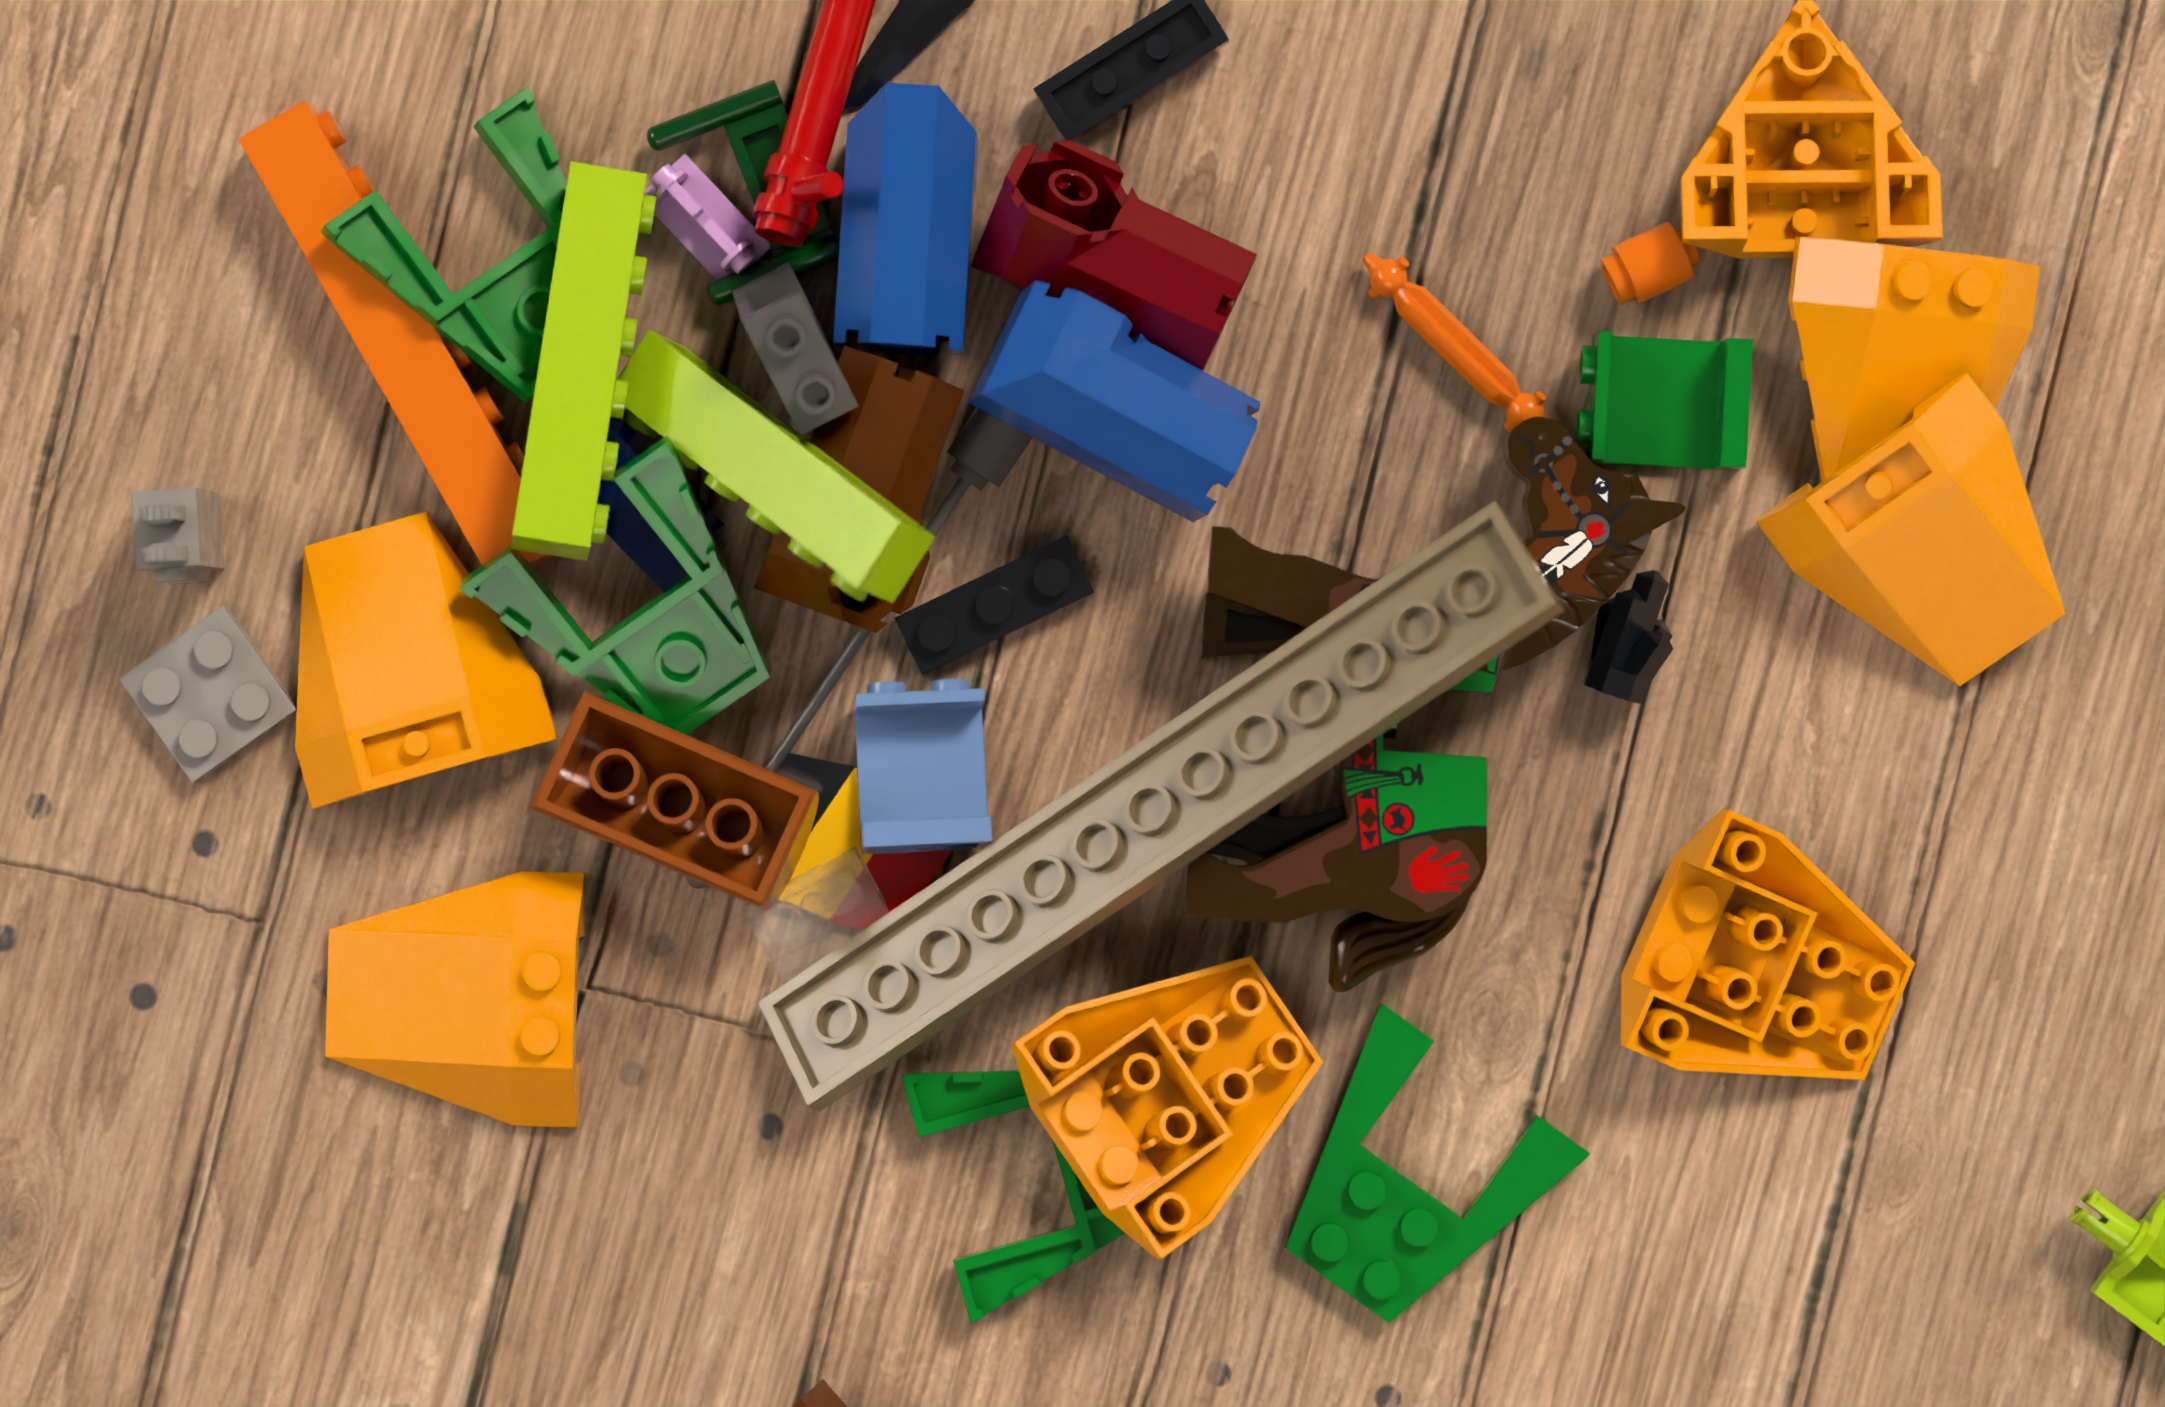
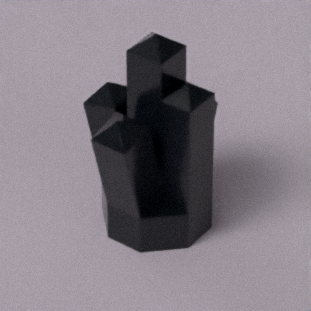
M1651 570L1637 573L1630 590L1617 592L1614 598L1609 599L1598 610L1591 660L1583 680L1585 686L1629 702L1644 705L1653 678L1674 649L1670 643L1673 637L1664 621L1657 620L1669 585L1658 571Z

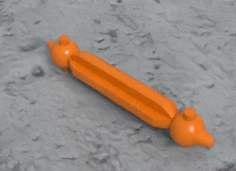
M1368 253L1362 259L1370 273L1369 281L1371 287L1368 290L1369 296L1373 299H1378L1380 295L1392 297L1398 314L1488 403L1506 408L1507 421L1504 423V427L1508 432L1529 418L1544 416L1542 403L1546 400V396L1541 391H1536L1534 394L1521 393L1515 375L1425 287L1407 281L1406 268L1409 266V262L1404 257L1400 256L1397 260H1383L1372 253Z

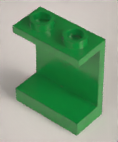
M1598 331L1593 335L1592 346L1582 345L1579 382L1580 384H1590L1589 410H1578L1576 444L1579 448H1587L1586 456L1593 463L1739 471L1746 468L1753 339L1727 338L1722 342L1612 336V331Z

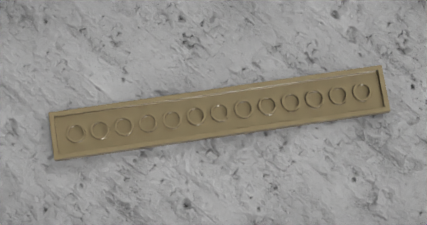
M1493 501L758 1001L807 1106L820 1112L1564 611L1563 607L1504 509Z

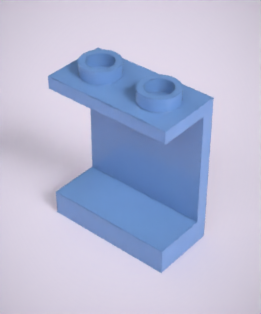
M942 679L931 682V691L906 692L904 682L890 681L868 684L867 693L856 694L854 715L861 855L983 849L993 842L991 816H988L982 714V707L985 702L984 688L970 689L969 680Z

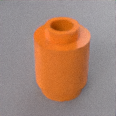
M1668 221L1612 246V254L1599 259L1607 284L1619 305L1632 300L1636 304H1641L1693 280L1692 265L1700 262L1696 246L1682 243V228L1675 231Z

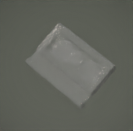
M856 846L791 879L777 902L769 910L766 911L750 903H745L741 909L771 964H774L778 971L782 984H785L889 913L885 904L886 901Z

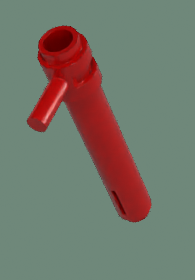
M823 0L778 152L770 155L763 179L768 183L766 192L758 194L752 214L757 219L754 232L766 240L790 247L803 246L806 234L814 232L819 215L815 208L816 203L837 197L843 190L844 184L840 175L836 172H829L826 166L876 0Z

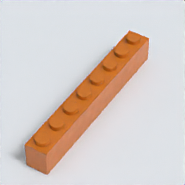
M304 100L238 138L481 565H483L511 545L525 451L518 441L510 446L507 445L496 425L505 419L498 403L486 386L476 390L465 371V368L473 364L472 359L321 233L325 224L374 192L375 189L359 164L350 169L338 147L347 141L330 111L326 109L318 114L316 109ZM519 550L532 568L553 557L552 555Z

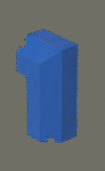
M887 82L847 125L833 339L836 347H850V336H857L858 343H863V350L939 355L940 342H949L951 355H964L979 140L975 129L940 86Z
M1036 280L1023 289L968 403L1191 522H1195L1208 515L1217 501L1206 496V494L1216 484L1227 488L1236 475L1257 429L1258 420L1251 417V415L1259 411L1260 401L1150 343L1141 333L1130 339L1128 335L1133 323L1125 315L1081 291L1065 288L1061 298L1058 299L1045 295L1050 284Z

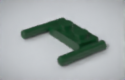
M773 79L654 125L647 131V141L654 150L661 151L724 126L755 206L758 194L766 192L768 183L763 179L770 155L778 152L788 114ZM822 201L816 203L815 208L819 215L814 232L806 234L803 246L790 247L768 240L774 257L749 266L740 274L734 272L711 281L707 286L709 300L715 305H722L733 301L732 290L787 262L790 263L797 276L839 260V245Z

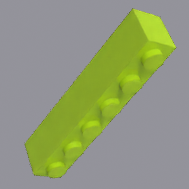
M570 161L510 549L588 561L591 542L604 544L610 506L597 504L601 480H614L619 443L607 441L610 417L623 419L629 382L616 379L619 356L632 357L638 319L626 317L629 294L642 295L647 257L635 256L638 232L651 234L657 197L644 194L647 179L646 173Z
M648 330L617 378L629 381L625 408L628 411L623 417L629 425L653 439H656L658 434L662 437L668 436L673 443L681 464L692 470H696L700 465L709 472L704 480L706 485L733 502H737L740 497L750 504L745 514L752 521L776 535H779L781 530L790 535L792 540L787 547L800 558L816 567L821 568L823 563H826L835 570L830 581L852 597L864 601L867 594L870 593L893 603L936 538L804 436H800L796 430L685 346Z

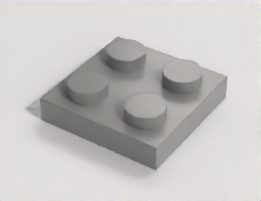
M222 605L119 678L192 783H197L297 711V704L229 607Z

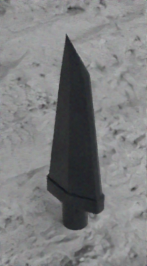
M900 0L856 66L844 109L868 102L965 8H969L975 0Z

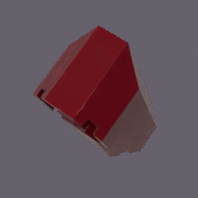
M1071 140L1054 142L1050 151L1035 153L1038 144L1022 145L1006 174L970 267L1020 290L1025 289L1035 280L1048 283L1050 286L1045 295L1058 299L1061 298L1065 288L1081 291L1125 315L1133 323L1128 335L1130 339L1141 333L1150 343L1204 371L1227 319L1241 293L1257 254L1141 201L1133 188H1131L1127 195L1120 184L1124 173L1116 161Z

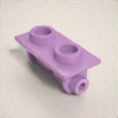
M686 154L679 158L672 166L669 164L663 166L651 178L650 182L652 185L644 194L657 196L654 214L715 279L734 272L740 274L747 267L754 265L771 249L769 242L754 232L755 227Z

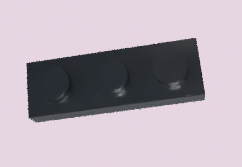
M1171 0L1033 88V91L1063 139L1074 142L1228 44L1229 38L1205 0Z
M1065 535L895 617V620L921 674L925 675L1093 594L1094 590L1068 536Z

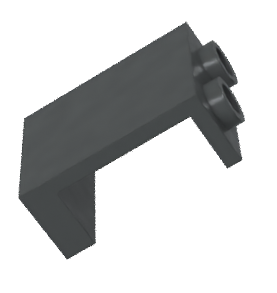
M789 262L732 290L741 322L800 436L858 407V403L836 362L838 357Z

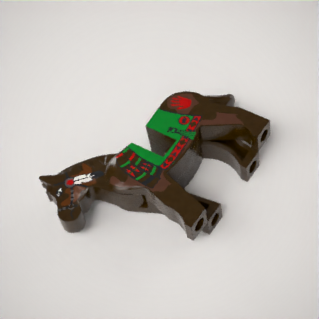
M1532 417L1513 428L1505 437L1503 454L1508 468L1526 484V490L1522 498V509L1527 526V536L1523 543L1564 611L1446 691L1491 693L1501 671L1530 661L1558 645L1574 633L1612 597L1628 578L1643 555L1652 531L1680 516L1686 509L1685 505L1678 502L1650 500L1637 474L1626 477L1621 473L1599 468L1582 452L1564 426L1553 419ZM1212 526L1201 658L1271 653L1379 579L1362 577L1305 555L1270 552L1250 543L1231 527ZM1395 724L1334 765L1339 805L1302 816L1284 817L1263 813L1190 862L1187 869L1185 916L1288 923L1304 916L1326 911H1364L1350 916L1339 923L1331 936L1328 983L1336 992H1347L1379 971L1425 954L1455 928L1485 871L1487 861V757L1383 750L1384 737H1396L1397 724ZM1212 854L1241 859L1249 864L1235 865L1217 859Z

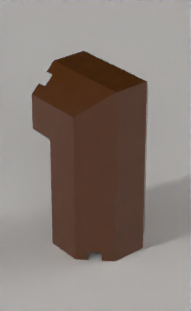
M843 346L836 362L858 403V407L812 429L808 440L919 525L923 526L920 511L964 390L917 370L913 372L900 367L898 363ZM781 530L779 535L773 533L754 589L876 633L888 624L880 621L892 611L902 614L913 606L930 560L929 548L893 603L870 593L867 594L864 601H860L830 581L835 570L826 563H823L821 568L793 553L787 547L792 537Z

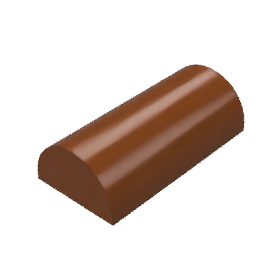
M584 691L530 808L767 911L783 893L800 860L815 820L819 794L812 788Z

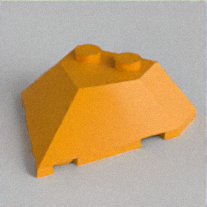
M1814 0L1797 1L1790 15L1717 122L1714 130L1680 179L1682 243L1738 259L1793 258L1795 237L1877 243L1904 247L1925 245L1941 241L1943 238L1940 173L1927 155L1923 157L1901 128L1902 121L1844 41L1841 40L1839 42L1819 15L1820 8Z

